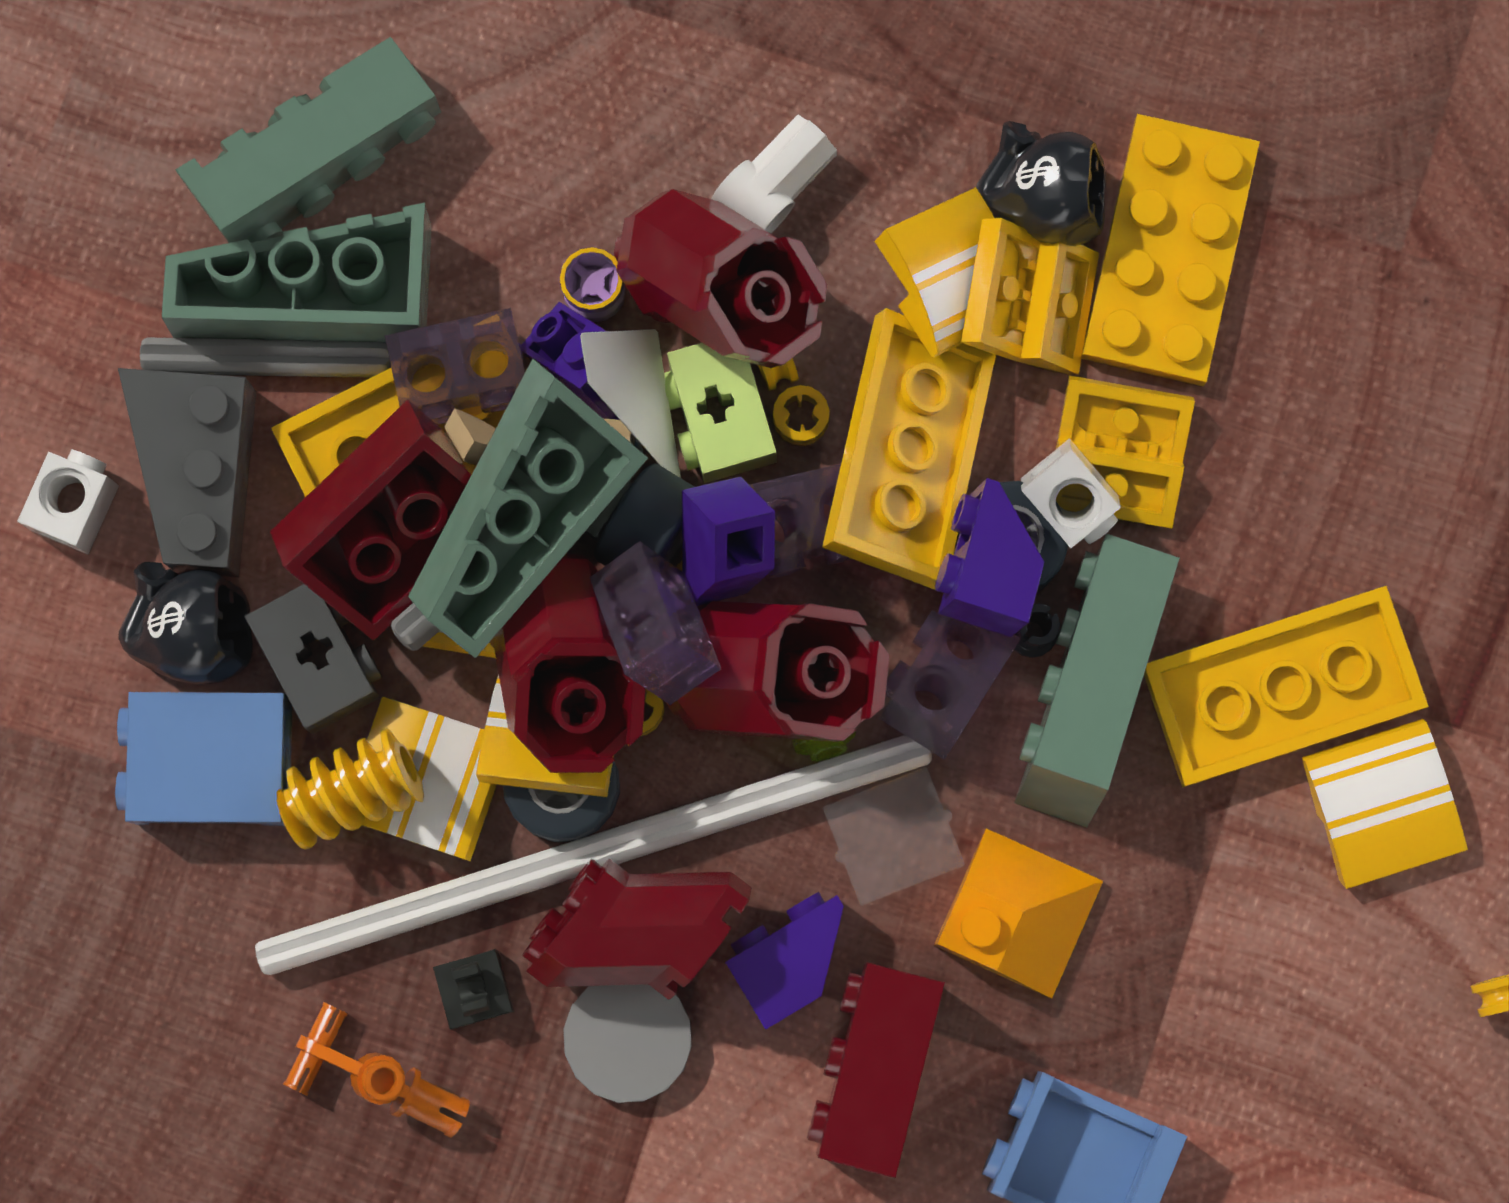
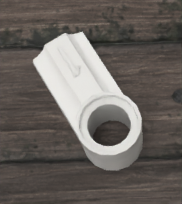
M798 114L752 162L745 160L738 165L716 189L711 199L723 203L772 233L794 207L795 202L793 200L837 156V149L815 124Z

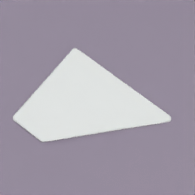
M655 329L581 333L580 338L588 384L657 463L681 478L669 400L665 392V375L658 332Z

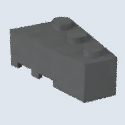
M118 368L163 563L176 573L204 569L215 571L220 576L239 577L257 391L245 377Z

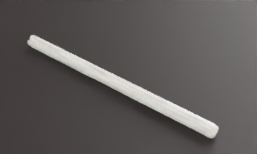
M916 731L259 941L255 945L258 964L264 974H277L576 878L591 858L601 866L609 858L616 864H620L926 766L932 761L931 749L923 732Z

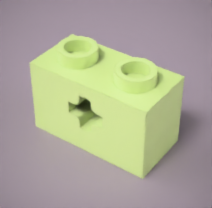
M704 343L668 352L667 357L670 371L664 373L665 392L669 400L670 410L682 408L688 431L677 434L687 470L699 467L705 484L777 463V452L750 363L722 356ZM715 396L718 397L722 406L732 405L725 410L726 421L717 424L714 423L710 414L700 415L707 410L706 399Z

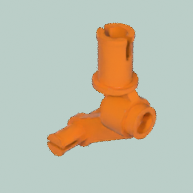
M323 1002V1006L308 1036L301 1035L295 1046L301 1050L283 1085L308 1096V1092L323 1061H326L351 1073V1086L362 1099L378 1105L391 1102V1115L400 1117L404 1113L443 1132L449 1138L453 1137L461 1128L462 1123L440 1113L439 1110L443 1107L466 1118L470 1106L469 1099L459 1097L422 1079L421 1071L415 1067L404 1074L400 1063L390 1056L380 1053H369L356 1061L331 1049L330 1047L348 1014Z

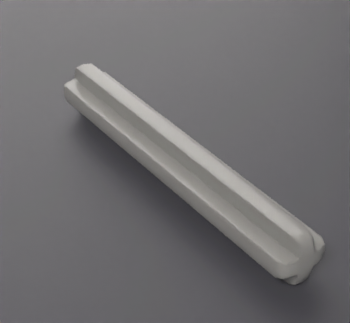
M147 337L141 343L140 364L143 370L207 375L371 378L391 368V350L389 345L384 342Z

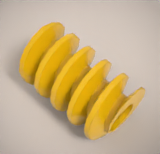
M386 728L381 731L382 750L379 752L375 751L367 739H359L357 741L359 760L353 762L343 748L335 749L333 752L335 769L329 771L319 757L312 758L310 760L312 779L306 781L295 766L287 769L288 788L277 790V805L287 831L300 848L305 850L312 848L317 843L318 836L325 840L336 838L340 834L341 826L350 831L359 829L363 825L364 816L371 821H379L387 815L388 807L393 811H404L410 806L411 796L416 801H424L422 782L407 748L398 741L391 730Z

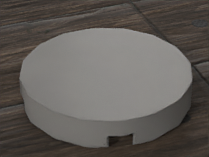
M650 985L588 986L572 1004L563 1029L565 1056L575 1077L593 1094L617 1103L645 1101L667 1090L684 1071L692 1048L691 1021L680 999L675 995L668 1000Z

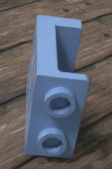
M129 692L128 708L119 709L117 720L118 743L120 746H127L126 772H118L115 799L117 809L125 810V822L135 825H149V823L261 824L263 826H285L279 814L277 790L288 788L286 771L291 767L292 704L286 694Z
M1037 1071L1033 1082L1024 1078L1021 1080L1008 1110L1009 1115L1017 1118L1007 1142L998 1138L994 1142L985 1162L982 1175L991 1178L987 1188L988 1192L1013 1203H1160L1188 1136L1058 1080L1049 1074Z

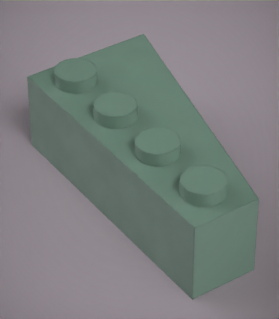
M391 37L324 77L319 85V89L322 92L314 99H311L307 94L298 97L293 96L274 109V114L268 121L269 127L261 132L246 134L242 128L222 140L220 146L223 151L217 159L206 166L201 167L196 159L193 158L175 169L228 243L246 239L252 243L283 236L282 228L301 214L304 218H309L326 208L335 197L333 191L353 177L355 181H360L374 173L385 161L383 154L398 143L404 141L406 144H411L422 138L434 127L436 123L434 117L441 113L436 96Z
M424 202L402 207V212L372 217V214L347 218L344 224L308 231L307 227L283 231V236L252 243L246 239L168 255L165 259L162 319L173 338L384 342L389 346L426 347L432 230L426 204Z
M532 359L408 597L428 621L476 658L644 464L648 457L555 376Z
M1107 533L1097 554L1085 551L1074 583V587L1084 590L1078 610L1067 608L1057 636L1056 644L1066 648L1060 666L1049 665L1037 701L1047 705L1040 725L1030 724L1021 749L1019 760L1028 763L1014 802L1015 804L1086 828L1088 827L1109 790L1180 559L1179 557Z

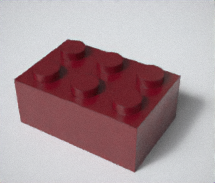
M407 399L270 531L283 567L374 641L391 625L397 616L413 603L408 596L476 465L464 462L448 434Z
M868 962L864 964L861 975L849 973L839 1010L851 1014L845 1039L832 1038L823 1073L824 1076L835 1078L829 1103L816 1100L807 1135L809 1141L818 1143L816 1151L818 1158L896 1178L945 982Z

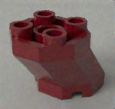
M675 189L660 193L624 219L622 234L615 242L614 256L618 261L616 271L644 315L651 316L659 322H672L722 356L769 368L784 365L820 338L822 320L816 321L818 306L820 303L825 302L828 284L802 241L786 236L778 238L719 201Z
M565 554L489 643L495 651L508 729L550 773H602L615 761L612 757L625 744L628 746L632 745L643 734L646 682L638 674L623 597L583 555Z
M711 601L701 605L690 615L684 616L663 636L658 688L665 696L666 705L673 714L680 716L689 730L730 736H758L837 742L844 741L856 731L854 728L861 722L872 718L884 708L890 655L880 641L872 639L864 628L868 624L860 613L855 610L810 603L804 605Z
M591 858L568 889L571 892L562 904L565 908L563 913L561 914L556 909L551 908L531 934L529 939L532 941L522 955L529 961L526 972L546 987L650 985L670 1000L676 995L678 985L684 988L691 982L723 942L732 927L722 919L731 908H734L740 914L750 900L752 887L732 872L629 874L610 858L602 866Z

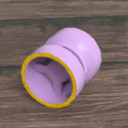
M591 247L580 249L573 253L562 266L560 283L566 305L593 323L606 321L616 315L624 303L626 295L625 284L616 271L618 263L616 258L603 249Z

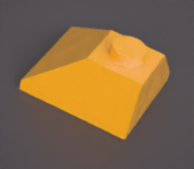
M986 828L934 946L1052 999L1103 880Z

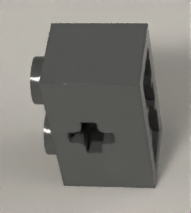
M303 584L245 616L301 723L312 734L381 698L373 682L382 678L377 664L365 644L354 649L343 629L345 625L351 622L306 585ZM317 639L326 647L333 645V648L326 653L329 665L322 669L312 662L305 663L304 661L312 655L309 643Z

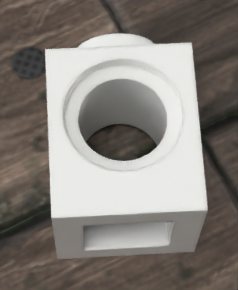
M1070 438L1021 478V482H1024L1021 485L1022 492L1070 548L1083 538L1088 544L1097 541L1118 521L1114 513L1121 508L1119 496ZM1069 484L1084 485L1092 492V500L1083 510L1070 512L1060 507L1062 515L1057 509L1056 497L1059 491Z
M71 449L67 459L48 451L17 522L30 531L88 555L119 485L103 474L107 464L73 449ZM82 483L85 489V498L81 506L73 512H60L57 499L61 490L69 484Z

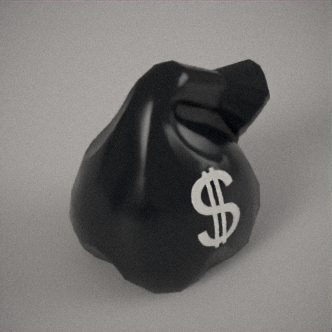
M1013 121L1005 122L1002 128L999 151L976 186L992 215L1025 228L1033 238L1044 243L1054 244L1061 242L1069 246H1078L1090 242L1101 235L1105 220L1106 171L1103 158L1098 151L1096 143L1088 137L1075 132L1054 133L1041 138L1039 133L1035 131L1029 132L1025 124Z
M143 562L136 567L134 578L137 595L118 634L123 650L132 659L169 678L198 685L224 682L239 674L248 666L252 658L253 642L251 629L245 616L251 613L247 597L241 588L224 579L215 571L196 569L179 575L172 569L166 570L162 563Z

